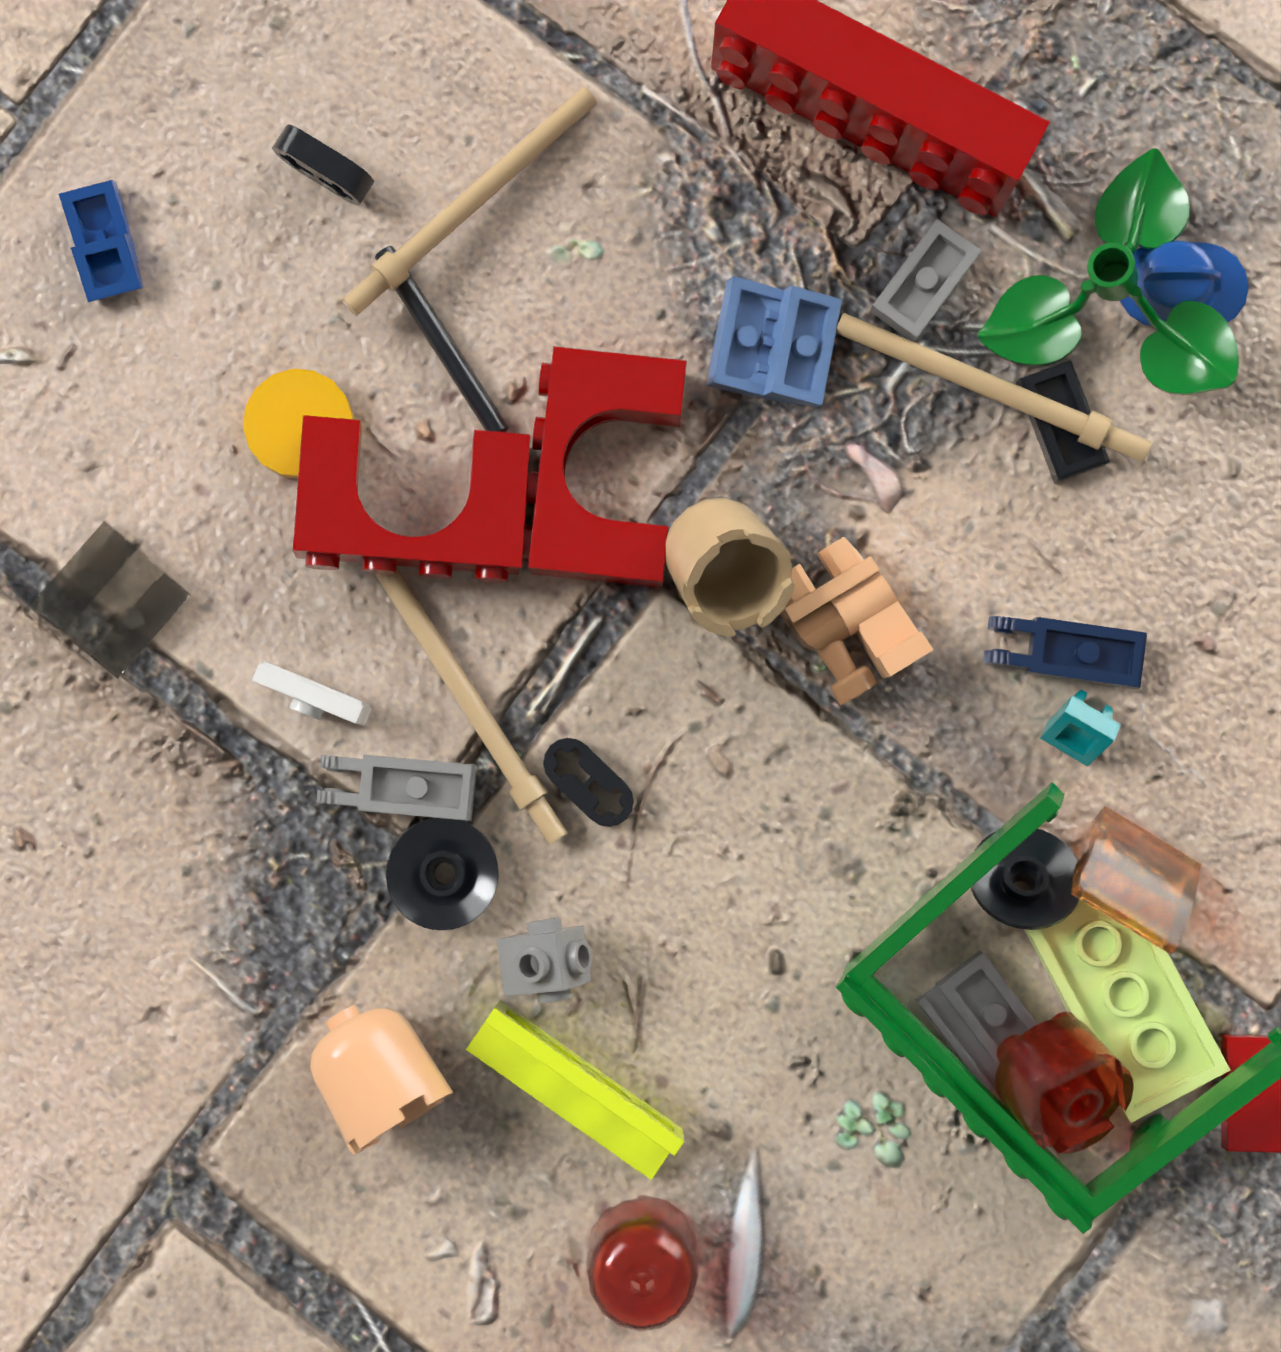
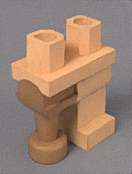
M845 537L817 553L832 580L815 589L800 564L792 568L791 579L795 583L794 592L785 610L780 613L799 644L803 648L816 651L838 680L832 684L831 692L840 706L878 683L869 667L862 666L856 669L843 642L855 634L882 679L891 677L934 650L922 631L918 632L898 602L891 587L880 574L879 568L870 556L863 560L858 551Z

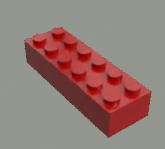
M727 0L715 21L711 69L716 71L717 76L724 83L740 90L747 87L764 96L767 104L778 112L788 115L794 112L813 122L814 128L824 136L835 140L844 138L861 147L862 153L870 160L882 165H888L889 163L909 172L910 178L918 185L929 190H937L939 188L957 197L958 203L964 209L977 215L989 214L997 218L1050 124V121L818 0Z

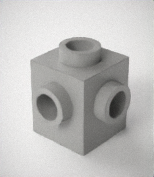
M560 918L537 920L527 923L528 932L497 939L505 996L537 993L538 1003L556 1002L572 998L571 988L591 982L592 952L588 942L585 940L583 925L562 928Z

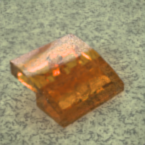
M1104 806L1092 821L1088 849L1075 864L1071 894L1167 953L1172 954L1180 943L1191 914L1198 888L1201 864Z

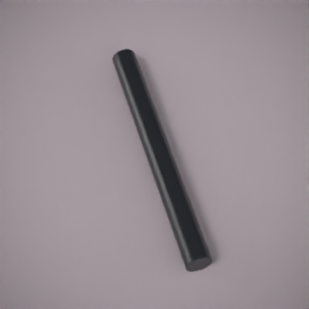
M393 246L385 247L375 255V259L377 261L387 251L393 254L396 250ZM408 271L410 277L395 291L484 430L506 432L509 426Z

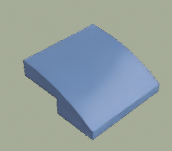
M732 276L726 281L706 386L778 402L812 407L822 406L842 299L793 285L782 290Z

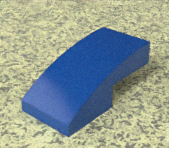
M109 180L59 193L58 195L75 247H71V251L87 301L92 302L142 289L143 285L138 260L116 181Z

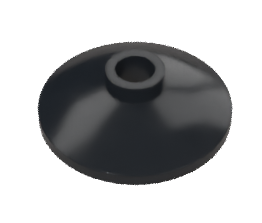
M431 818L410 827L395 842L386 866L387 888L394 905L408 920L431 930H453L474 921L490 905L496 893L499 880L498 860L488 839L471 824L455 819ZM441 862L451 864L455 870L454 879L450 883H441L435 876V869Z
M1036 829L971 887V891L982 909L997 921L1018 929L1039 930L1062 922L1075 910L1082 895L1084 881L1080 863L1068 845L1053 834ZM994 833L990 834L985 839H983L981 843L977 846V848L980 847ZM1018 881L1025 882L1030 885L1032 890H1021L1014 886L1013 883Z

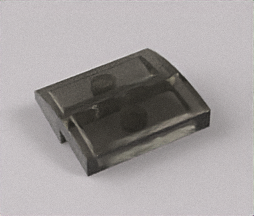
M105 520L30 605L75 640L73 643L118 679L191 596V593Z

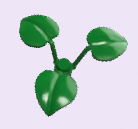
M1157 148L1147 151L1128 164L1112 180L1100 197L1095 211V227L1099 238L1106 244L1096 248L1090 255L1087 263L1090 279L1081 283V292L1076 301L1070 304L1071 299L1067 287L1053 277L1034 275L1023 278L1006 290L998 300L989 319L978 332V338L985 347L999 357L1021 365L1045 366L1054 364L1070 355L1080 344L1082 330L1074 314L1084 308L1091 294L1096 293L1107 301H1120L1129 296L1134 300L1149 323L1157 330L1144 340L1140 349L1142 371L1154 387L1169 394L1193 395L1226 389L1235 383L1239 368L1238 348L1230 326L1218 311L1201 302L1184 301L1171 310L1164 322L1147 301L1141 288L1137 286L1138 271L1133 256L1137 245L1147 250H1153L1163 243L1175 241L1183 233L1190 216L1189 198L1186 190Z

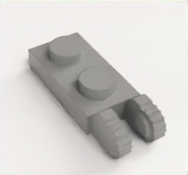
M321 755L320 768H326L327 771L345 773L347 770L362 772L359 793H349L343 789L325 788L324 790H317V803L358 806V811L472 821L477 765L363 755V759Z

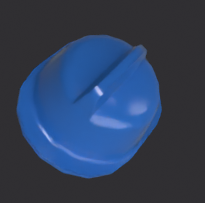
M1177 240L1163 243L1153 250L1141 247L1133 254L1138 271L1137 286L1141 288L1147 301L1164 322L1171 310L1184 301H1196L1211 306L1223 316L1227 323L1237 317L1246 303L1249 289L1246 271L1238 258L1222 246ZM1128 296L1120 300L1129 316L1143 325L1152 326L1132 298Z

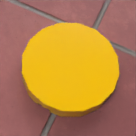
M292 368L272 374L254 389L245 406L243 431L249 449L264 467L284 478L298 479L303 415L355 419L346 395L332 379L314 370Z

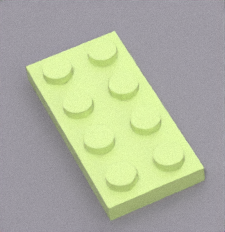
M1114 867L1084 883L1078 905L1062 922L1044 929L1024 930L1126 1121L1132 1123L1230 1071L1227 1062L1122 867Z

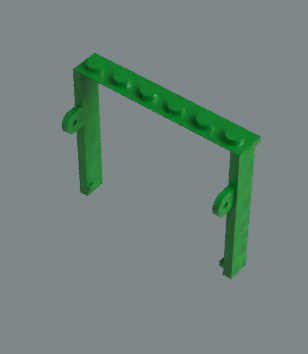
M1051 782L847 964L836 988L841 992L846 1006L854 1014L860 1017L865 1016L881 1032L885 1044L894 1054L899 1057H906L922 1073L924 1082L934 1094L941 1098L946 1097L963 1114L965 1123L975 1135L983 1139L987 1138L1003 1154L1005 1162L1015 1175L1021 1179H1028L1044 1195L1048 1206L1055 1215L1062 1220H1069L1084 1234L1092 1228V1221L1281 1078V1030L1275 1027L1270 1031L1268 1039L1271 1043L1169 1121L1160 1113L1146 1119L1133 1133L1129 1152L1084 1185L873 975L1044 822L1047 821L1049 823L1058 815V810L1062 806L1065 794Z

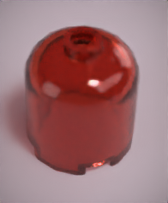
M641 1195L637 1199L622 1201L614 1207L610 1206L605 1209L591 1228L586 1249L587 1277L590 1294L602 1314L620 1327L640 1332L660 1329L680 1317L692 1300L699 1271L696 1235L690 1227L685 1214L667 1200ZM653 1279V1285L646 1290V1283ZM631 1280L640 1284V1290L633 1287Z

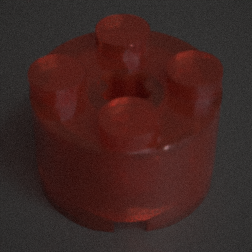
M1064 1011L1058 1013L1052 1019L1035 1025L1022 1035H1011L1004 1039L997 1049L996 1056L1000 1063L995 1075L996 1093L1034 1142L1044 1150L1045 1146L1053 1147L1058 1154H1071L1094 1145L1115 1127L1109 1118L1114 1114L1118 1106L1120 1105L1126 1112L1132 1100L1134 1084L1129 1070L1094 1032L1071 1012Z

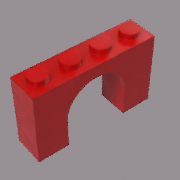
M553 346L552 362H542L539 377V396H547L545 417L535 418L532 449L541 451L539 472L529 471L526 492V504L535 505L533 527L524 526L522 559L529 560L528 568L531 574L662 588L666 539L669 526L610 520L590 513L571 495L566 485L565 469L569 454L576 442L586 432L598 425L614 421H627L680 427L686 360Z
M303 415L293 552L296 558L306 559L305 567L318 570H339L340 562L363 563V572L387 575L396 574V566L419 568V576L437 579L452 578L453 570L475 572V580L490 583L508 582L509 574L519 575L522 568L530 434L474 430L469 495L463 510L444 529L426 536L409 537L390 532L377 524L365 511L359 499L358 479L362 438L361 421Z

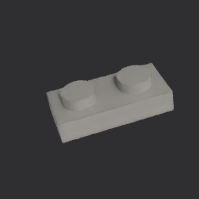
M936 219L872 305L870 312L904 337L915 342L982 250L939 219Z

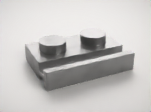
M981 951L975 953L946 975L927 993L915 999L966 1068L990 1092L1000 1081L1012 1076L1052 1045V1042Z

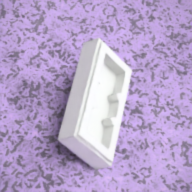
M265 661L263 663L259 662L252 681L293 697L289 708L317 720H321L324 711L355 724L365 726L372 710L368 703Z

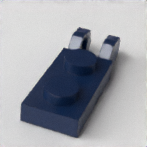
M989 616L988 630L1003 635H1030L1028 655L1012 653L1004 649L985 650L984 664L1011 669H1026L1025 674L1129 689H1139L1141 687L1147 633L1042 617L1027 620L1004 616Z

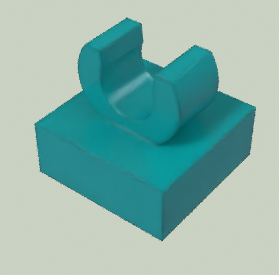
M1080 690L1074 696H1071L1046 723L1040 739L1088 767L1115 741L1121 724L1112 719L1113 708L1106 704L1100 711H1097L1084 703L1087 692Z

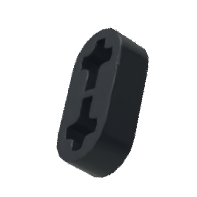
M286 125L272 147L275 154L289 166L351 204L360 206L374 184L373 178L359 165L293 125Z
M564 738L557 740L549 746L543 761L545 774L585 815L598 825L607 827L619 825L629 817L634 804L632 791L587 745L578 739ZM562 749L570 754L575 749H578L583 754L578 763L590 775L583 784L570 773L565 774L562 778L557 775L555 770L560 763L555 758V755L558 751ZM594 781L608 792L612 791L615 787L622 791L623 795L620 797L619 803L624 809L618 816L612 812H607L601 816L595 811L599 800L587 789Z

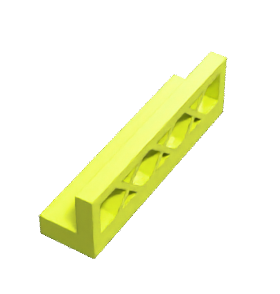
M502 1001L498 1002L466 1048L468 1052L650 1180L653 1179L668 1155L671 1153L675 1156L684 1143V1133L681 1127Z

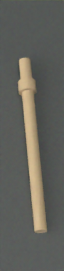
M586 87L579 89L396 252L392 254L387 251L371 265L373 272L342 298L345 306L355 316H358L387 289L392 292L410 277L408 270L597 104L594 95Z
M843 313L836 329V334L1076 434L1079 436L1078 442L1099 450L1102 445L1143 462L1151 447V441L1111 425L1113 419L1095 411H1091L1087 415L846 313Z
M396 567V574H375L512 786V789L508 792L520 811L526 808L549 845L566 835L568 832L545 798L548 791L537 774L530 775L398 568Z

